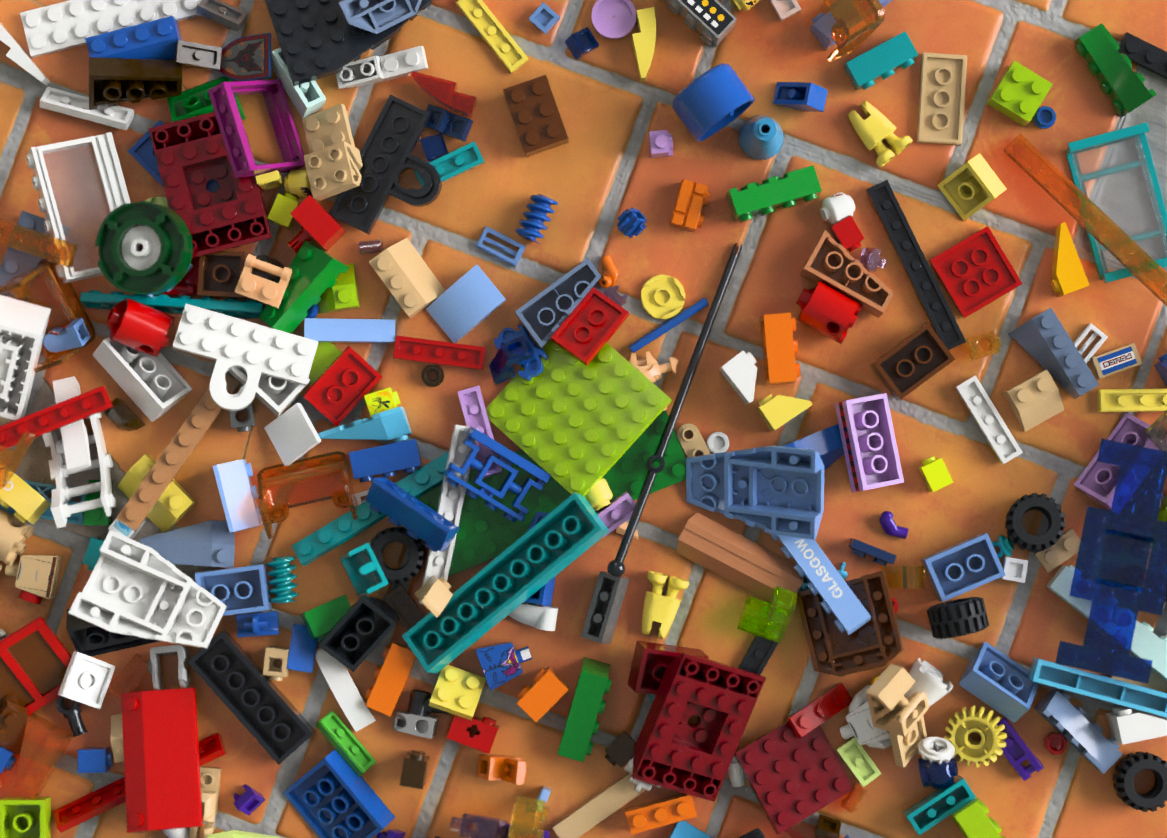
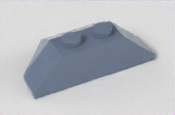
M341 0L338 4L348 24L378 34L417 14L422 0Z

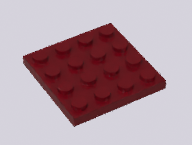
M787 721L737 750L734 754L776 834L784 832L854 790L820 725L802 738H798Z

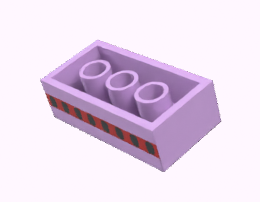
M887 393L834 403L852 492L904 483Z

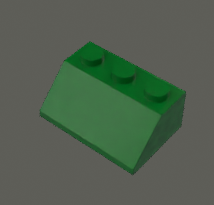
M222 76L185 90L180 96L167 97L172 122L214 112L208 90L223 82H233V79ZM234 95L241 118L244 120L246 117L239 95Z

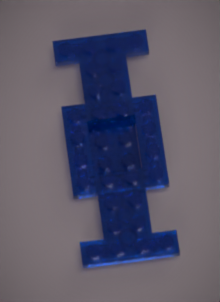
M1101 439L1097 462L1120 466L1111 511L1087 507L1069 596L1091 600V609L1083 645L1060 641L1055 663L1148 683L1153 661L1130 656L1138 612L1143 611L1162 616L1167 594V522L1157 520L1167 475V452Z

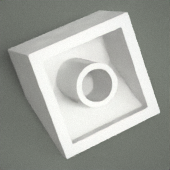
M741 351L723 365L719 371L747 405L754 398L757 374L755 364L757 361L750 352L745 353Z

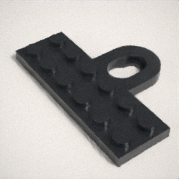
M390 94L360 152L363 164L359 170L362 176L360 185L338 194L329 212L330 216L370 235L390 195L415 207L427 206L436 200L442 188L439 172L428 162L411 155L431 117L430 113ZM407 169L416 170L419 176L424 179V186L418 190L402 188L399 184L402 172Z

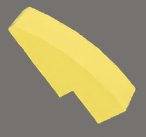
M654 7L636 10L639 33L632 34V43L640 82L646 80L654 55L656 41Z

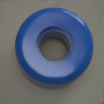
M723 63L706 71L687 85L674 98L672 107L695 140L701 142L739 117L754 103L755 98L729 64Z

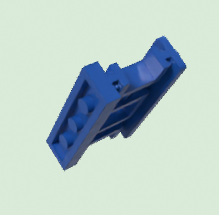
M470 427L466 434L467 437L462 443L472 449L460 468L451 462L449 463L447 470L443 472L447 476L446 481L455 487H458L459 484L467 488L465 493L475 499L478 496L486 500L484 505L494 511L497 508L505 511L503 516L515 523L517 519L523 522L524 516L529 510L520 505L531 485L542 490L543 484L548 482L551 475L479 430ZM473 441H478L499 454V457L496 458L489 454L484 463L475 459L474 457L480 447L473 444ZM493 462L509 471L508 476L498 491L482 482L483 477ZM515 464L536 477V482L527 477L522 487L514 483L513 480L519 471L512 468L511 465ZM469 466L479 471L473 482L480 485L479 490L453 475L454 472L457 471L464 475ZM507 490L512 491L516 494V497L511 505L519 510L517 513L494 500L492 498L493 495L502 499Z

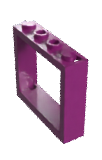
M281 79L223 82L208 90L235 178L258 176L273 171L288 173L291 170H297L306 166L303 157L304 153ZM263 94L284 163L255 165L234 95Z

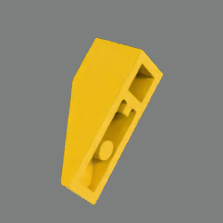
M1066 222L1056 226L1051 275L1053 279L1051 286L1053 291L1059 294V297L1089 286Z

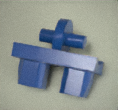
M278 611L236 615L238 637L279 634Z

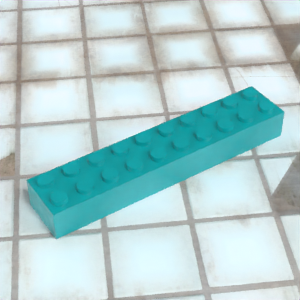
M578 493L572 494L456 590L438 617L430 612L403 634V639L426 672L438 673L610 532L584 496Z

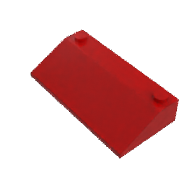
M196 688L139 691L121 694L127 833L203 826Z

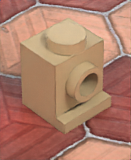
M266 647L263 675H268L270 680L282 681L283 677H287L289 675L287 661L290 648ZM276 659H280L282 661L281 667H277L275 665Z

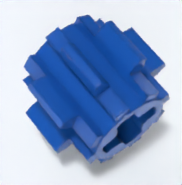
M633 207L630 210L626 209L617 218L619 220L617 223L618 229L630 238L634 235L637 237L646 228L644 224L647 220L644 214Z

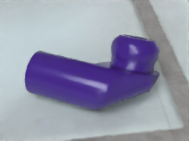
M884 511L879 519L883 531L887 535L906 539L908 528L896 526L893 519L894 515L890 511Z

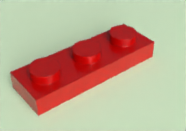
M839 683L788 717L787 721L796 736L802 738L849 706L853 699L843 683Z

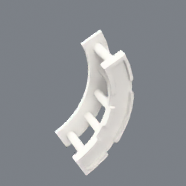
M101 412L85 418H90L94 434L88 435V443H96L99 459L90 460L91 467L69 472L66 464H63L61 453H64L63 442L58 440L56 430L43 435L45 447H50L52 460L48 461L51 480H56V489L52 490L50 509L57 528L65 527L67 525V517H70L71 514L104 507L108 517L112 514V507H115L110 467H113L111 455L107 454L99 419L102 418ZM100 468V482L74 488L66 486V478L70 474ZM101 491L100 498L68 505V500H71V497Z

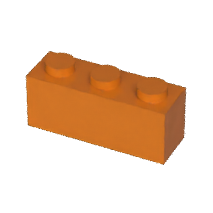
M395 641L391 646H386L382 655L385 658L382 667L378 665L373 676L376 679L373 688L369 686L364 697L367 700V707L390 717L395 710L417 658L409 647Z
M685 793L625 809L631 835L697 817L692 795Z

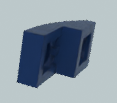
M428 105L426 112L430 113L431 117L426 128L463 142L466 141L473 124L471 119L451 113L437 106Z

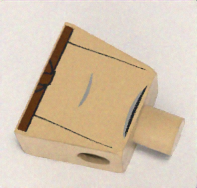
M21 555L19 563H12L11 566L6 564L5 575L16 577L15 587L46 599L55 598L63 556Z

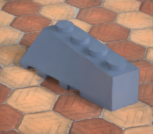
M1052 308L1040 313L1008 334L1044 370H1048L1054 379L1074 399L1099 385Z
M1052 688L1034 709L1061 733L1088 762L1104 774L1123 755L1118 750L1119 744L1111 737L1109 739L1105 738L1101 734L1104 730L1096 722L1090 723L1085 718L1087 713L1078 705L1074 707L1069 702L1071 698L1062 689L1058 692Z

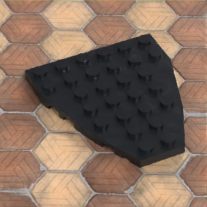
M265 0L293 86L339 73L345 65L351 61H357L361 58L360 55L369 49L374 50L401 31V27L406 22L412 21L417 17L418 13L426 9L432 1L422 0L417 14L378 34L348 24L338 4L341 0Z

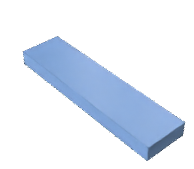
M304 318V337L318 342L395 343V320Z

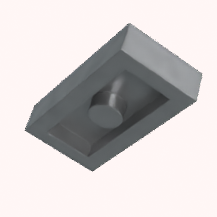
M202 0L196 12L234 31L240 29L248 13L220 0Z

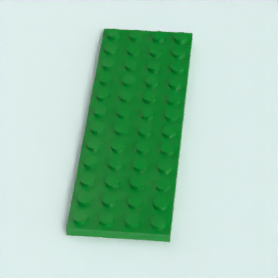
M666 410L659 414L602 477L607 481L613 494L610 503L625 491L629 493L633 500L638 499L648 473L647 460L652 455H655L669 418ZM674 430L663 456L665 462L664 469L657 473L649 494L686 479V457ZM522 449L514 452L544 470ZM652 462L653 467L657 468L660 466L659 462ZM515 464L511 465L512 468L519 471L513 480L514 483L522 487L527 477L536 482V477ZM502 467L503 473L483 478L482 482L498 491L508 476L509 471ZM471 469L467 483L479 490L480 485L473 482L479 471ZM552 476L547 483L543 484L542 490L531 485L520 503L529 511L525 514L523 522L517 519L514 523L503 516L505 511L500 508L494 511L484 505L486 500L478 496L475 499L465 493L458 526L460 529L456 535L448 577L499 556L527 532L537 511L551 513L572 494ZM442 484L417 499L437 512ZM507 490L502 499L493 495L492 498L512 511L517 513L519 510L511 505L516 497V494L512 491Z

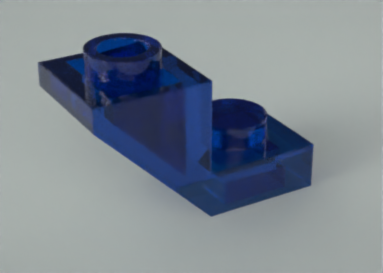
M524 335L502 344L489 365L495 385L516 377L513 365L532 357Z

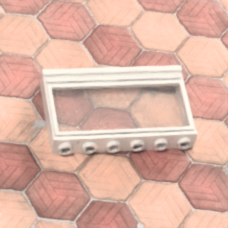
M112 132L31 147L28 155H26V161L29 169L32 168L34 173L32 183L34 190H38L40 195L38 206L40 212L45 214L44 228L46 234L51 236L50 250L52 256L57 258L56 272L58 278H62L63 284L102 276L103 273L97 262L100 261L98 246H96L99 228L104 219L114 209L123 204L131 203Z

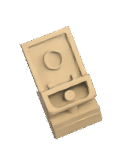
M339 104L303 118L302 123L310 154L303 157L313 198L320 201L358 187L362 177L359 170L363 164L359 149L354 145L345 106Z
M890 664L880 674L876 682L868 688L866 696L873 727L889 732L896 766L904 768L917 753L919 742L927 737L923 715L929 709L927 695L924 692L919 693L917 691L908 698L904 697L905 693L915 683V680L903 667Z

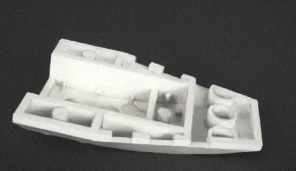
M110 530L100 549L101 556L83 592L78 593L69 614L113 633L207 649L227 606L178 570L168 560H165L154 549Z

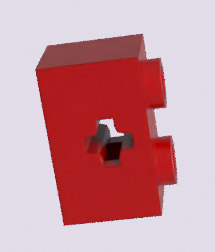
M455 715L447 739L489 754L499 725L495 724L496 720L483 716V719H480L473 715L471 721ZM475 724L480 733L476 732L474 735H471V730L467 729V727H472Z

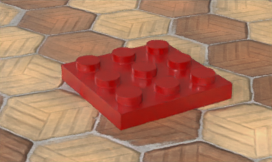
M988 226L929 260L933 270L963 319L1022 285L1021 280Z

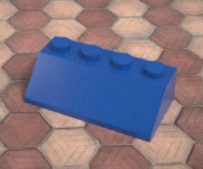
M174 16L88 37L85 40L89 56L92 58L174 60L175 42L182 40L178 21Z
M386 477L373 479L365 500L370 503L369 508L378 514L383 512L389 516L388 521L399 527L402 525L408 529L406 533L414 539L418 540L421 538L427 542L425 546L433 552H442L447 549L460 529L458 526Z

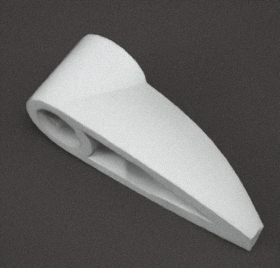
M523 602L508 616L536 629L555 631L558 608Z

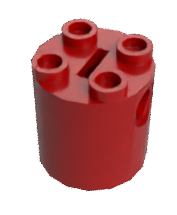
M818 281L813 289L807 290L804 288L796 302L801 309L797 320L841 344L847 335L848 329L854 325L863 305Z
M127 297L115 305L108 315L109 338L140 352L157 357L161 348L165 349L170 336L167 335L168 329H171L175 317Z

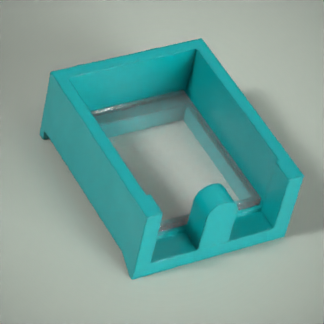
M369 543L340 557L359 598L389 584Z

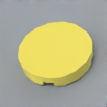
M661 274L652 277L645 283L641 290L640 300L643 309L648 315L655 319L666 320L673 318L681 311L685 303V291L676 278Z

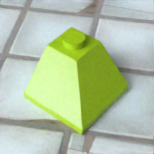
M354 263L345 264L349 269L345 273L341 272L335 279L337 281L332 288L328 287L320 296L322 299L318 303V314L360 308Z

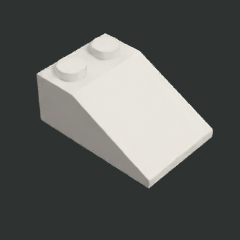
M1126 706L1112 708L1113 712L1106 713L1111 738L1122 745L1167 736V719L1135 711L1131 708H1126Z

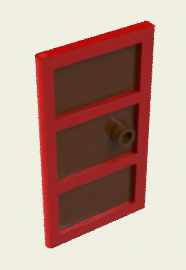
M41 616L0 640V709L8 700L26 708L29 716L60 696L58 692L72 656Z

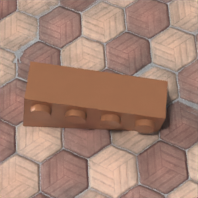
M826 230L821 235L800 275L817 284L820 281L863 305L861 309L877 318L884 313L894 295L874 274L869 273L861 262L857 259L855 260L840 243L838 244Z

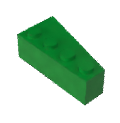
M814 165L788 172L781 178L779 176L767 178L759 185L755 182L746 184L740 188V191H737V188L729 189L726 198L734 221L740 220V223L752 220V215L758 213L765 216L774 213V208L783 206V209L795 206L796 201L804 199L805 202L817 199V195L822 190Z
M306 240L289 266L292 269V275L279 309L266 305L259 316V319L272 328L287 333H292L308 315L307 310L312 305H317L322 299L320 296L328 287L332 288L337 282L335 279L341 272L345 273L349 269L348 266Z
M584 657L581 674L577 681L575 695L572 699L569 716L566 720L557 755L584 762L586 755H591L594 743L590 742L592 734H597L600 723L596 721L598 713H603L606 701L602 700L604 692L609 693L612 680L608 679L610 664Z

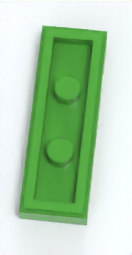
M333 710L315 724L359 777L376 763L375 759Z

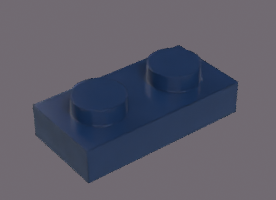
M851 538L848 546L853 548V554L863 558L868 554L875 557L873 562L886 566L887 562L893 564L896 558L894 554Z

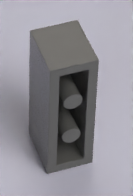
M600 571L581 637L601 644H611L630 578L624 576L617 577L608 572Z

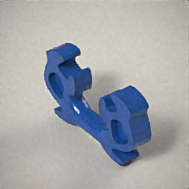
M517 325L520 329L519 332L512 328H504L498 338L494 339L496 348L503 352V347L506 345L508 346L506 350L512 353L517 348L516 342H523L531 352L532 357L530 359L524 357L519 361L518 365L525 367V371H518V374L526 381H530L531 378L540 375L543 372L541 357L548 360L546 352L535 344L530 338L528 331L522 325Z

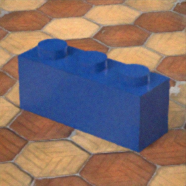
M417 439L349 452L354 479H360V483L372 481L373 476L380 474L386 478L396 476L395 471L404 470L405 474L418 470L417 467L422 466Z

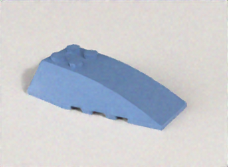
M774 445L686 458V502L712 512L717 511L730 519H738L745 522L748 526L759 527L769 534L815 540L824 511V464L817 450Z

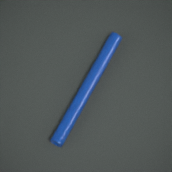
M702 298L629 345L632 353L640 350L709 305L707 300Z

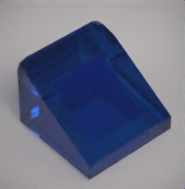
M588 27L572 34L565 41L576 60L599 47L598 42Z
M442 133L420 139L428 163L449 153Z

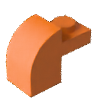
M479 754L477 777L490 781H506L524 785L526 761L513 756Z

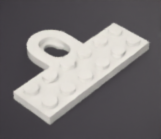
M185 304L172 347L216 360L210 380L211 397L220 408L228 411H238L244 409L253 401L261 374L306 386L318 341ZM240 367L247 373V382L240 388L237 394L231 395L226 391L225 374L230 368Z

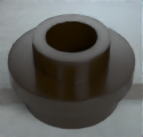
M428 365L422 371V380L427 386L436 387L444 380V372L438 365ZM434 371L437 373L435 380L429 378L430 372Z

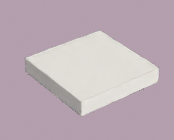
M296 403L264 427L284 466L291 465L321 442L301 403Z
M74 651L58 695L100 709L116 666Z

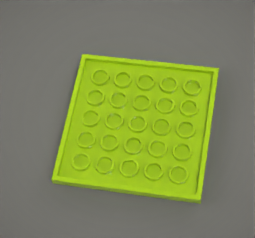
M550 338L542 347L548 356V360L541 357L543 372L531 378L530 381L524 380L517 374L488 405L486 411L488 419L570 494L578 493L585 497L593 485L601 480L672 400L608 343L602 347L586 366L552 342Z

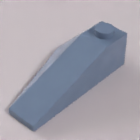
M208 520L140 539L141 544L154 549L160 556L172 564L234 567L235 537L234 532H229L227 521Z

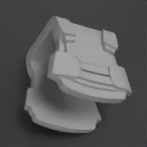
M170 645L150 649L148 671L149 674H152L155 690H163L161 656L178 654V680L182 688L189 687L191 677L190 670H188V661L191 658L188 648L181 645Z

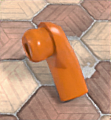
M607 255L600 259L605 271L599 280V284L605 289L611 288L618 277V270L611 256Z

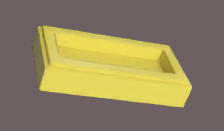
M278 171L255 176L257 184L265 191L284 186V178Z

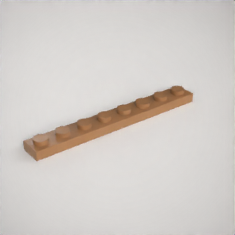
M225 374L226 391L233 395L240 382ZM210 386L117 516L116 520L136 532L221 412L222 408L211 397Z

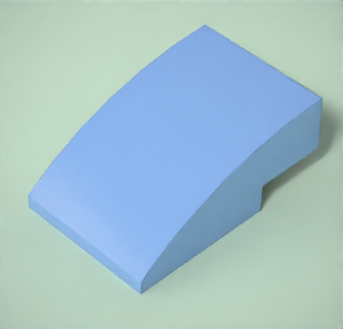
M475 265L441 294L426 310L451 341L457 343L501 306L506 299L481 268Z

